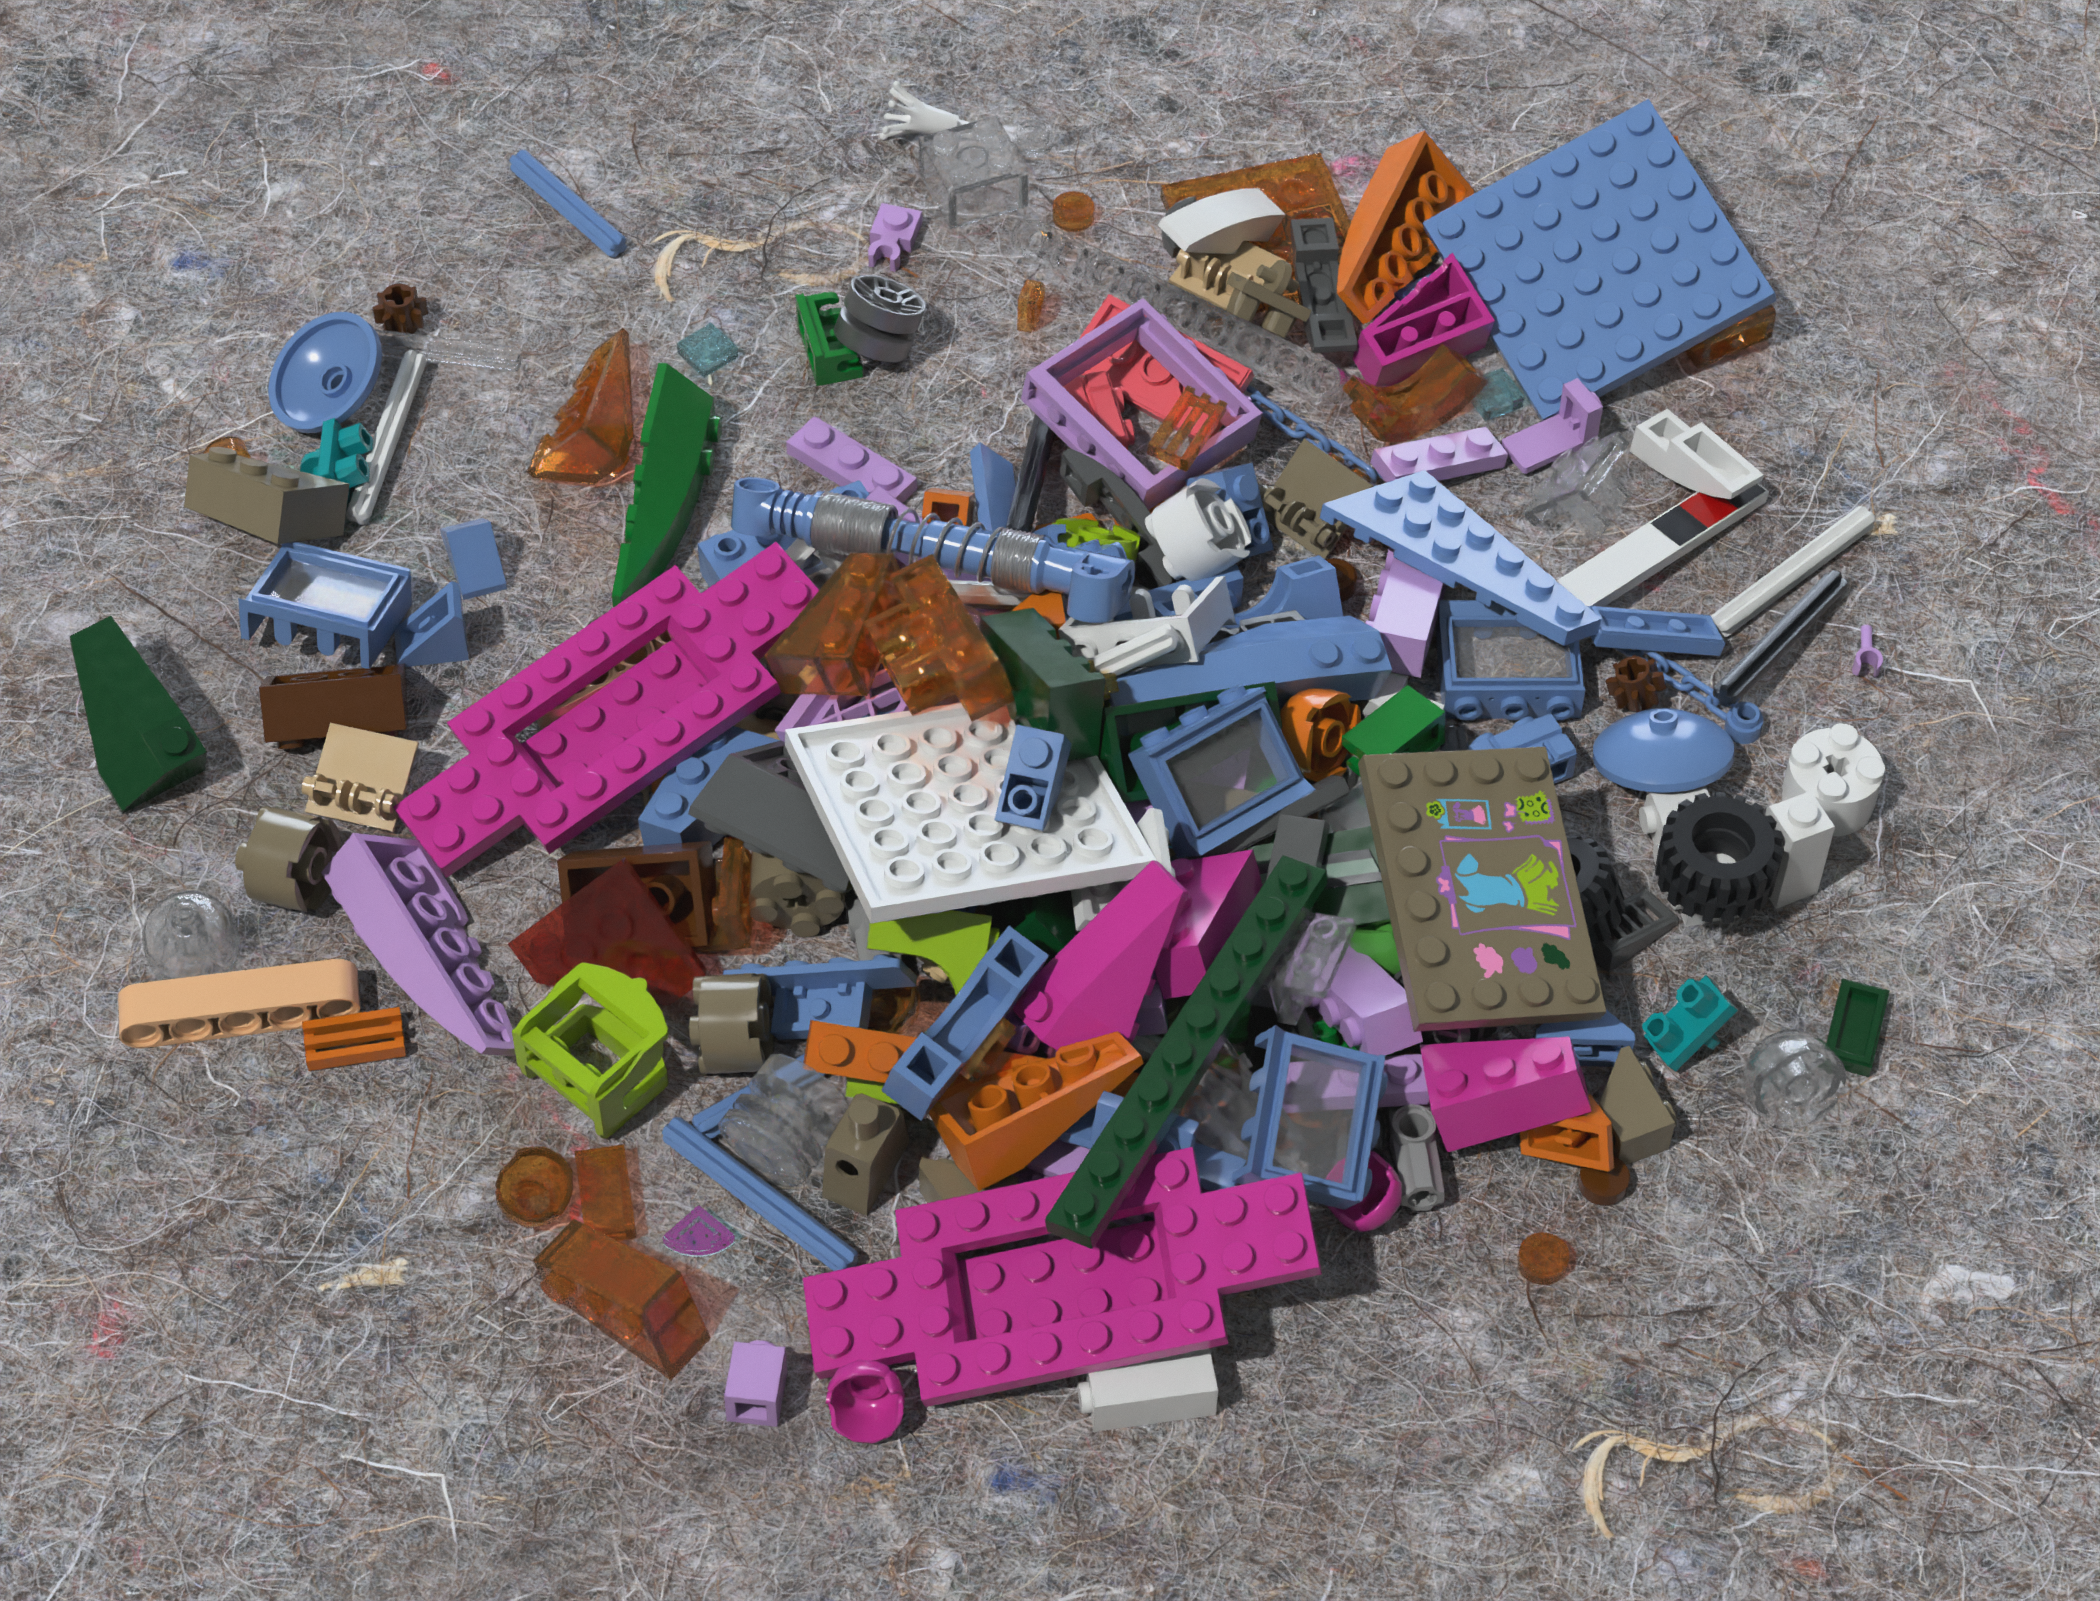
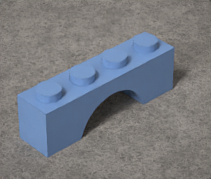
M1320 555L1277 567L1274 582L1266 596L1251 609L1234 614L1236 625L1223 626V628L1239 627L1240 620L1292 610H1296L1305 620L1343 616L1336 568ZM1172 597L1153 602L1156 618L1176 616Z
M1008 926L980 960L969 979L944 1012L924 1033H920L892 1067L881 1091L922 1121L963 1071V1067L967 1066L966 1063L976 1051L977 1053L1014 1008L1043 968L1049 955Z

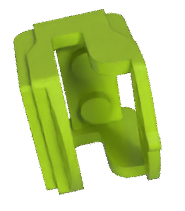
M583 962L559 980L547 997L520 1020L518 1025L512 1030L517 1066L521 1068V1072L527 1078H533L537 1075L591 1118L594 1121L596 1134L602 1139H606L613 1135L668 1086L667 1069L662 1054L664 1049L663 1042L667 1040L669 1034L660 1007L652 995L647 992L648 987L645 979H631L627 975L611 968ZM584 992L604 1007L581 1004L556 1026L554 1025L579 1002ZM587 1032L621 1058L604 1074H601L596 1067L589 1063L583 1065L571 1055L569 1047Z

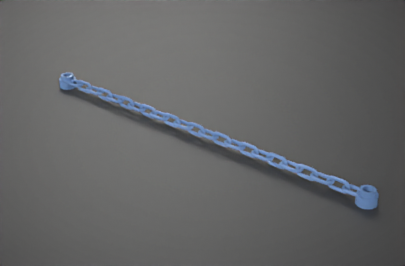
M1251 385L1247 387L1246 391L1252 394L1250 396L1252 403L1262 412V416L1270 420L1275 427L1293 438H1299L1301 441L1304 438L1328 455H1330L1331 446L1344 454L1342 462L1336 459L1338 462L1374 487L1378 486L1375 484L1377 476L1381 479L1383 478L1376 469H1373L1370 465L1357 458L1352 451L1340 443L1327 439L1289 410L1281 409ZM1263 403L1274 412L1271 414L1260 407V405ZM1284 416L1298 424L1295 431L1282 423ZM1309 433L1320 442L1317 444L1306 437V435ZM1356 464L1367 472L1364 475L1352 466ZM1615 648L1627 657L1636 655L1648 661V659L1642 656L1646 653L1658 661L1656 663L1658 672H1663L1665 682L1680 691L1687 692L1690 696L1706 705L1707 709L1725 720L1724 730L1729 734L1733 742L1750 744L1760 737L1763 715L1755 704L1750 702L1731 704L1732 708H1730L1728 713H1725L1717 708L1719 699L1713 696V689L1695 678L1690 671L1676 662L1665 659L1655 651L1634 649L1630 651L1629 649ZM1669 667L1684 676L1681 683L1667 675ZM1696 686L1707 693L1708 696L1704 697L1692 688Z

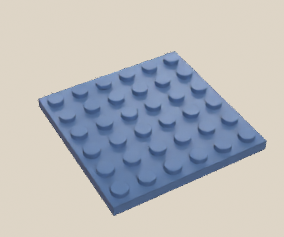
M1649 99L1422 222L1425 232L1442 260H1445L1451 253L1454 254L1494 318L1495 322L1489 336L1541 421L1559 414L1563 384L1578 378L1590 392H1594L1598 397H1601L1776 302L1774 290Z

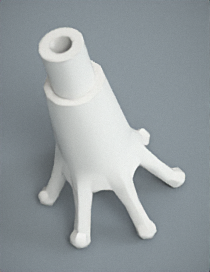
M899 81L893 82V88L890 89L891 95L906 106L890 100L888 103L889 107L907 115L885 113L883 116L884 120L900 121L903 123L883 127L880 134L881 140H887L888 137L918 133L947 138L959 136L975 140L979 124L960 120L959 116L927 105L901 87Z

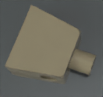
M862 1093L854 1096L825 1148L823 1198L866 1216L869 1214L909 1144L904 1114L900 1109ZM854 1166L858 1171V1175L852 1176L854 1175Z

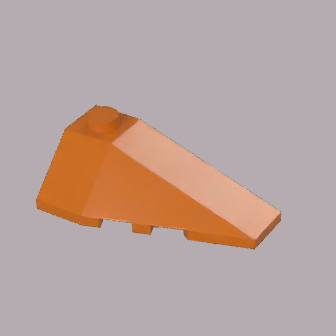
M1118 1031L1062 1046L1057 1050L1055 1057L1029 1063L1026 1056L1011 1060L1012 1069L987 1076L983 1075L982 1069L965 1073L954 1080L929 1111V1115L957 1167L978 1191H981L990 1185L999 1183L1004 1178L1027 1166L1097 1104L1103 1091L1111 1092L1143 1064L1141 1054Z

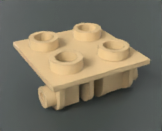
M1247 241L1242 242L1235 254L1184 252L1181 249L1176 258V262L1180 266L1169 278L1168 282L1227 311L1226 309L1234 287L1226 283L1231 272L1263 286L1264 280L1256 276L1259 266L1265 265L1271 268L1278 260L1285 262L1286 260Z
M330 723L316 774L313 777L306 776L302 783V794L309 795L305 812L394 832L398 815L393 806L404 798L419 742Z

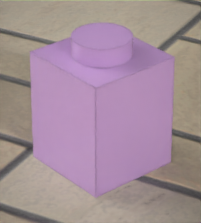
M755 1340L749 1343L734 1342L724 1393L727 1421L778 1427L787 1378L785 1347L775 1346L763 1340Z

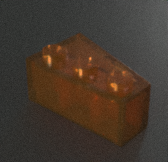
M850 553L764 655L783 694L868 696L910 594L909 587L893 553Z
M575 1219L533 1260L542 1278L540 1286L551 1300L569 1307L669 1380H672L711 1339L680 1271Z

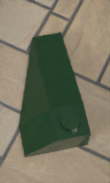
M110 615L71 635L70 644L87 715L89 733L93 743L98 775L122 814L205 771L206 749L180 708L113 617Z
M1275 681L1244 686L1245 690L1258 687L1265 688L1266 691L1263 692L1280 729H1282ZM1227 689L1103 708L1099 755L1097 757L1124 803L1149 799L1128 756L1129 753L1143 746L1140 739L1162 727H1166L1168 732L1181 725L1179 717L1194 708L1205 705L1208 710L1219 704L1217 696ZM1243 717L1165 762L1178 787L1191 778L1212 769V766L1233 754H1238L1257 743V740L1246 717Z

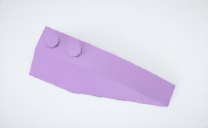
M353 833L321 873L332 889L334 899L342 905L353 923L355 933L364 941L391 978L420 1008L447 1031L481 1054L516 1056L512 1036L513 1028L503 1004L493 1000L490 994L491 990L495 987V983L490 972L480 969L476 959L482 952L476 938L467 937L464 926L469 921L465 909L439 868L417 840Z

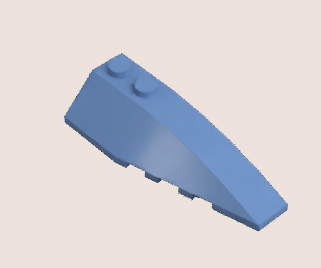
M1339 616L1263 624L1207 644L1198 654V662L1146 666L1107 680L1105 682V691L1110 707L1227 689L1240 684L1246 686L1275 681L1279 709H1282L1292 696L1300 691L1312 688L1333 689L1347 693L1351 696V698H1348L1349 701L1374 699L1390 675L1392 667L1378 629L1352 616Z

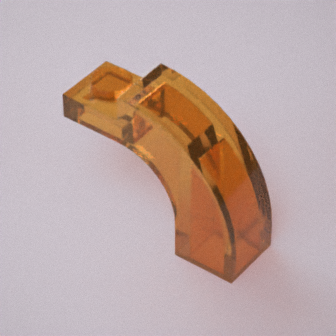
M1442 344L1417 372L1396 385L1377 387L1353 375L1342 389L1353 400L1349 405L1353 410L1352 413L1377 440L1398 443L1415 439L1449 421L1477 396L1488 381L1464 355Z

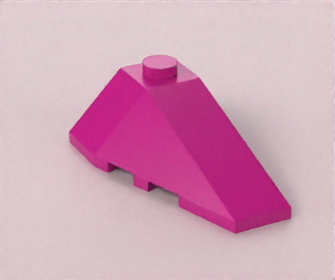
M1152 860L1040 970L1012 1010L1042 1042L1055 1050L1062 1046L1117 1031L1132 1044L1140 1026V1023L1135 1022L1144 996H1151L1156 982L1151 977L1162 950L1169 947L1189 892L1158 861Z

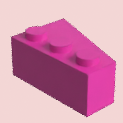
M1451 253L1443 260L1442 265L1429 277L1425 276L1416 284L1414 290L1401 301L1397 300L1361 331L1357 343V351L1354 352L1352 359L1374 393L1485 348L1495 320L1454 254Z
M1253 849L1191 860L1176 859L1171 861V866L1175 870V879L1189 893L1169 947L1161 951L1155 966V973L1163 999L1192 995L1262 888L1263 883Z
M1570 1037L1420 1045L1431 1112L1447 1152L1592 1112L1585 1078Z

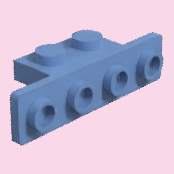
M888 954L876 955L873 957V960L861 961L836 957L830 959L828 963L818 964L793 960L786 962L784 966L765 967L750 963L742 965L740 969L723 971V975L764 973L767 975L772 996H775L771 1034L778 1040L808 1038L810 1020L868 1029L873 989L914 987L917 981V975L900 958Z
M1103 1091L1097 1102L1096 1109L1092 1108L1058 1139L1066 1143L1091 1149L1124 1097ZM1178 1115L1153 1155L1193 1147L1203 1188L1215 1191L1237 1186L1238 1183L1232 1182L1233 1171L1245 1166L1246 1160L1196 1143L1199 1122Z

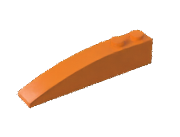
M1425 130L1386 149L1349 226L1338 269L1337 295L1362 324L1370 322L1395 297L1394 294L1400 288L1405 287L1418 270L1425 268L1432 261L1431 257L1438 252L1425 232L1422 222L1474 194L1473 188Z

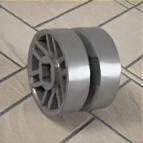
M859 275L851 280L844 300L845 305L841 308L834 327L835 336L847 348L862 356L883 362H900L905 360L909 355L915 339V331L918 330L926 309L924 300L911 288L886 277L877 275Z

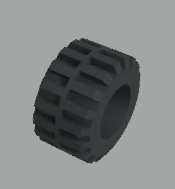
M1715 792L1714 797H1708L1706 793L1695 795L1694 802L1686 799L1679 803L1677 811L1672 810L1662 831L1655 865V875L1659 876L1658 886L1661 892H1669L1667 900L1674 907L1680 904L1683 906L1682 913L1690 917L1694 914L1701 915L1704 922L1712 923L1713 918H1721L1722 923H1733L1734 916L1738 915L1744 920L1752 916L1753 909L1760 911L1766 905L1767 898H1771L1774 891L1784 848L1781 847L1783 842L1782 833L1779 830H1775L1777 822L1772 815H1762L1764 810L1762 806L1756 802L1753 805L1745 803L1746 797L1737 794L1735 799L1726 797V792ZM1719 852L1732 857L1737 862L1719 863L1706 858L1701 853Z
M1572 834L1567 837L1593 949L1597 942L1605 941L1611 936V929L1618 928L1622 921L1620 915L1625 913L1624 896L1604 847L1598 846L1597 841L1591 838L1583 840L1581 835Z

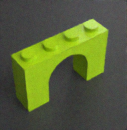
M948 910L941 913L896 919L894 921L870 923L866 949L920 957L934 963L947 975L952 983L955 995H957L980 960L998 940L999 928L991 927L992 916ZM847 1077L846 1097L854 1098L856 1094L862 1093L882 1102L898 1104L881 1091L885 1083Z

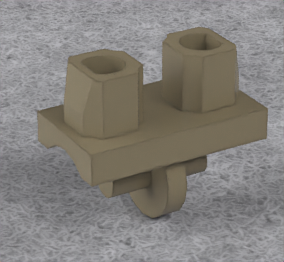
M1278 260L1271 268L1265 265L1259 266L1256 276L1264 280L1263 286L1234 272H1231L1226 282L1234 287L1226 309L1227 311L1246 321L1252 322L1261 302L1267 303L1270 307L1260 326L1283 338H1286L1297 318L1307 322L1312 310L1281 295L1285 290L1295 293L1299 287V282L1291 278L1292 266L1283 260Z

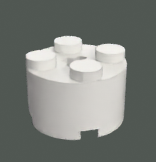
M1205 478L1198 479L1157 506L1152 514L1145 518L1147 530L1157 540L1165 555L1163 557V565L1169 575L1176 580L1184 577L1189 581H1196L1214 576L1227 570L1250 553V551H1245V546L1251 543V535L1241 511L1231 498L1223 502L1215 493L1221 488L1213 481Z
M1840 723L1832 728L1812 731L1801 737L1791 749L1782 787V801L1811 791L1835 826L1833 836L1849 835L1860 830L1868 823L1875 808L1885 772V765L1877 749L1867 739L1858 735L1857 730L1851 725Z

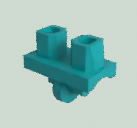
M335 418L323 421L320 448L304 455L301 460L300 471L349 483L348 504L352 498L353 487L369 482L370 470L368 463L361 455L372 451V436L362 423L342 428Z
M1707 975L1700 981L1689 978L1677 990L1676 1000L1678 1003L1667 1014L1662 1012L1653 1013L1642 1024V1029L1646 1033L1644 1035L1646 1040L1666 1065L1675 1072L1703 1044L1714 1050L1721 1043L1715 1033L1738 1011L1721 992L1714 980Z

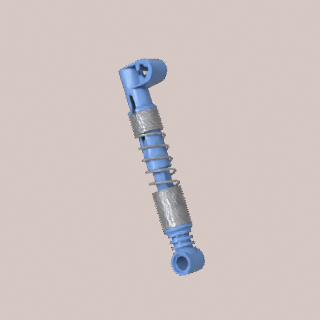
M740 478L734 483L731 528L741 534L766 536L776 532L782 536L798 537L804 540L808 547L824 551L828 550V552L832 551L837 554L841 553L846 556L867 558V560H876V562L880 561L881 563L886 561L888 564L893 561L895 553L899 552L909 554L908 564L911 569L915 567L919 556L922 558L924 565L931 566L933 574L939 568L954 571L956 579L961 573L976 575L979 583L984 580V577L991 578L994 586H1003V588H1012V590H1021V592H1030V594H1040L1044 590L1068 594L1067 614L1076 620L1089 623H1103L1112 620L1125 606L1131 594L1135 574V564L1131 559L1057 545L1051 537L1035 535V533L1031 534L1030 532L1026 533V531L1022 532L1021 530L1017 531V529L1013 530L1012 528L1008 529V527H999L994 532L986 530L981 522L968 527L964 526L958 517L952 518L949 522H944L940 520L936 513L928 514L920 523L918 514L913 508L906 509L899 516L894 504L873 502L872 500H864V498L860 499L859 497L855 498V496L851 497L838 493L834 494L829 491H818L813 495H805L801 492L794 493L791 490L783 491L778 483L765 478ZM907 513H912L916 523L902 519ZM934 517L936 519L931 520L928 525H925L929 518Z

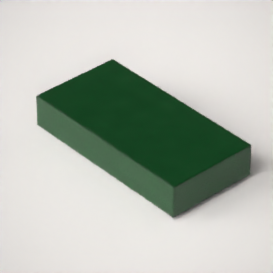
M1842 978L1821 1065L1869 1077L1890 990Z

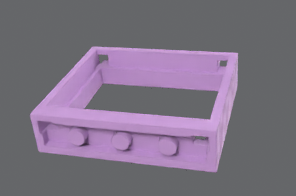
M1144 298L1028 371L1021 395V400L1071 449L1089 456L1110 469L1135 492L1148 510L1186 485L1185 479L1205 473L1254 440L1262 416V412L1252 403V399L1240 392L1228 380L1220 368L1214 367L1198 351L1191 340L1184 338L1168 322L1164 314L1160 315ZM1134 340L1140 343L1226 427L1155 475L1141 464L1063 387Z

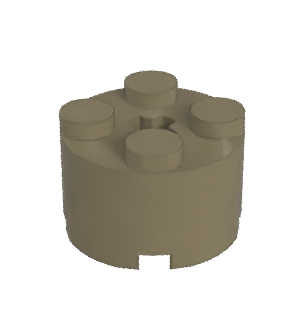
M263 806L258 812L256 824L248 842L240 844L235 857L236 868L243 871L247 896L255 901L297 911L308 912L307 908L316 910L321 907L332 890L321 872L331 861L332 851L338 852L341 848L339 830L331 820L277 807Z
M751 851L749 906L750 916L753 920L766 922L784 929H791L793 934L800 937H811L819 933L820 927L833 922L842 914L845 908L846 892H836L824 887L821 879L809 873L791 871L782 865V860L770 854H760Z
M745 973L694 977L693 997L695 1005L698 1006V1016L690 1017L689 1035L691 1045L699 1046L698 1063L700 1073L717 1074L768 1070V1067H771L773 1064L775 1036L771 1034L772 1022L769 1019L768 1006H773V997L767 975L764 973Z

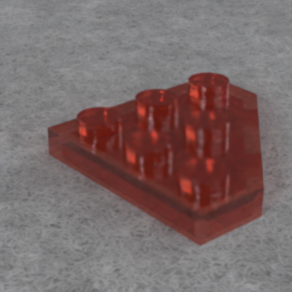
M626 858L620 860L508 943L536 983L555 986L559 980L578 964L585 962L611 968L627 975L631 979H645L648 987L647 992L652 995L656 1003L668 1006L693 989L694 977L711 975Z

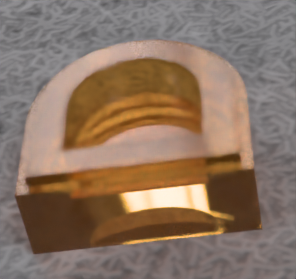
M1030 279L1025 281L1018 297L1017 330L1029 333L1035 330L1044 305L1045 285L1043 282Z

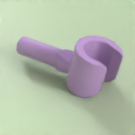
M1863 625L1861 627V648L1856 654L1852 673L1858 676L1861 663H1868L1874 668L1873 676L1877 677L1882 666L1883 656L1879 650L1872 647V627L1870 625Z

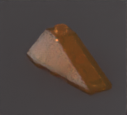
M624 328L599 345L591 353L572 385L577 391L569 398L566 404L559 407L554 416L560 424L552 437L548 433L543 435L535 448L527 469V473L533 478L596 484L608 474L616 476L628 464L630 457L627 454L634 437L630 342L629 333Z

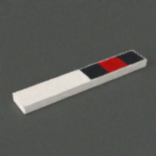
M1757 483L1732 499L1695 492L1558 579L1557 582L1586 606L1604 607L1766 503L1769 491Z

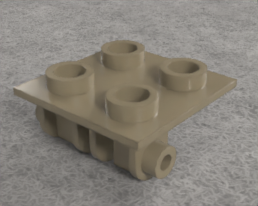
M1304 438L1274 486L1263 485L1259 491L1266 520L1316 556L1320 555L1323 559H1327L1348 525L1339 520L1334 525H1331L1319 519L1322 505L1374 486Z

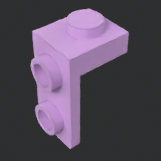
M1578 378L1563 384L1559 414L1502 439L1501 445L1507 451L1508 457L1522 473L1526 474L1597 442L1601 415L1603 413L1601 401Z

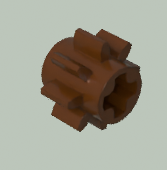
M393 284L388 286L383 293H377L378 305L372 307L374 320L377 324L383 323L384 334L407 337L415 333L418 328H424L423 316L428 314L427 302L425 297L418 298L415 286L409 287L405 284Z
M1632 655L1621 660L1619 663L1613 664L1616 677L1606 679L1609 695L1614 696L1619 710L1626 707L1638 713L1651 708L1654 704H1659L1657 691L1667 689L1663 672H1658L1655 659L1646 661L1642 657Z

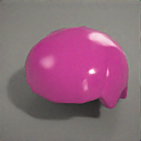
M1370 1151L1368 1168L1372 1170V1183L1363 1201L1345 1210L1327 1206L1345 1227L1353 1231L1367 1232L1377 1229L1392 1218L1402 1203V1182L1398 1174L1379 1154ZM1345 1158L1335 1164L1325 1177L1326 1180L1341 1183Z
M856 1360L838 1368L827 1386L826 1404H828L832 1428L847 1439L859 1443L874 1444L891 1437L902 1422L905 1404L904 1389L896 1372L890 1370L888 1365L871 1360Z

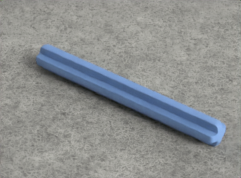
M675 1117L669 1124L665 1125L662 1134L663 1141L831 1270L836 1271L857 1265L859 1261L858 1252L684 1119Z

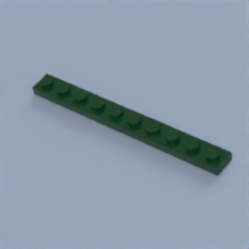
M1282 855L1045 1218L1047 1232L1087 1248H1094L1327 885V870Z

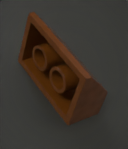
M405 664L372 666L370 669L351 668L267 676L259 686L265 743L277 742L278 749L305 746V739L324 737L325 743L330 723L399 737L398 730H406L409 724Z
M711 841L572 851L557 860L568 955L707 946L710 944L716 894Z

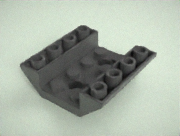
M780 740L729 754L690 805L688 815L705 822L704 826L709 831L722 835H731L744 841L743 846L746 849L760 854H770L782 860V865L791 871L809 873L821 879L822 885L832 891L845 893L854 889L785 747L784 741Z

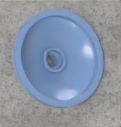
M333 312L322 315L299 329L285 344L271 371L268 395L270 406L275 416L292 430L301 433L322 432L323 421L335 418L341 424L356 413L370 396L379 376L382 348L375 329L360 316L349 312Z
M1656 708L1625 716L1610 724L1598 735L1594 742L1593 761L1597 770L1604 777L1623 787L1656 793L1681 792L1706 786L1724 776L1734 762V743L1725 730L1708 718L1679 709Z

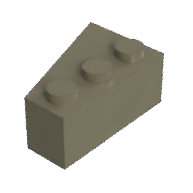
M225 447L209 448V453L190 455L184 502L185 508L276 544L343 536L349 483L236 455L237 452L235 450Z

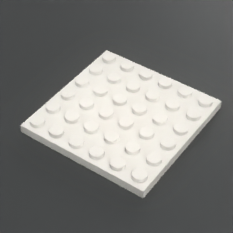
M1003 696L785 729V747L871 924L978 905H989L991 903L1025 897H1036L1072 889H1083L1120 881H1130L1152 860L1156 861V858L1097 756L1067 761L1061 791L1044 831L996 822L994 820L1016 725H1020L1017 719H1011Z

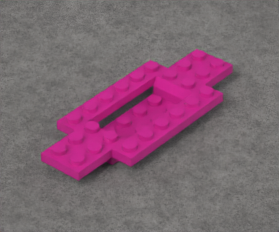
M774 542L702 593L674 565L448 721L447 725L469 754L397 803L393 808L446 878L522 825H524L529 833L532 832L550 855L781 693L777 681L758 660L830 611L831 607L828 599L777 542ZM666 630L668 631L671 638L668 643L522 744L517 740L515 735L660 634Z
M1193 1147L1153 1155L1112 1220L1154 1212L1155 1220L1104 1230L1093 1249L1067 1239H1060L961 1261L956 1256V1253L1050 1234L1046 1229L1045 1218L1075 1172L895 1210L901 1257L803 1277L814 1373L820 1380L833 1377L838 1368L856 1360L878 1361L885 1365L916 1360L921 1401L925 1407L1227 1345L1229 1341L1222 1303H1224L1222 1295L1322 1275L1302 1172L1202 1193L1197 1159Z

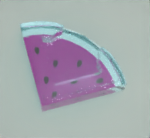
M698 1205L663 1236V1244L669 1250L680 1255L706 1257L725 1251L735 1244V1238L730 1230Z

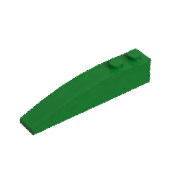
M658 363L640 438V445L644 446L642 465L636 464L633 477V483L635 484L634 504H628L625 527L626 543H621L612 591L613 608L660 576L670 563L689 526L701 493L704 476L712 475L714 467V450L711 449L712 442L719 443L721 438L722 417L715 416L714 397L668 363Z

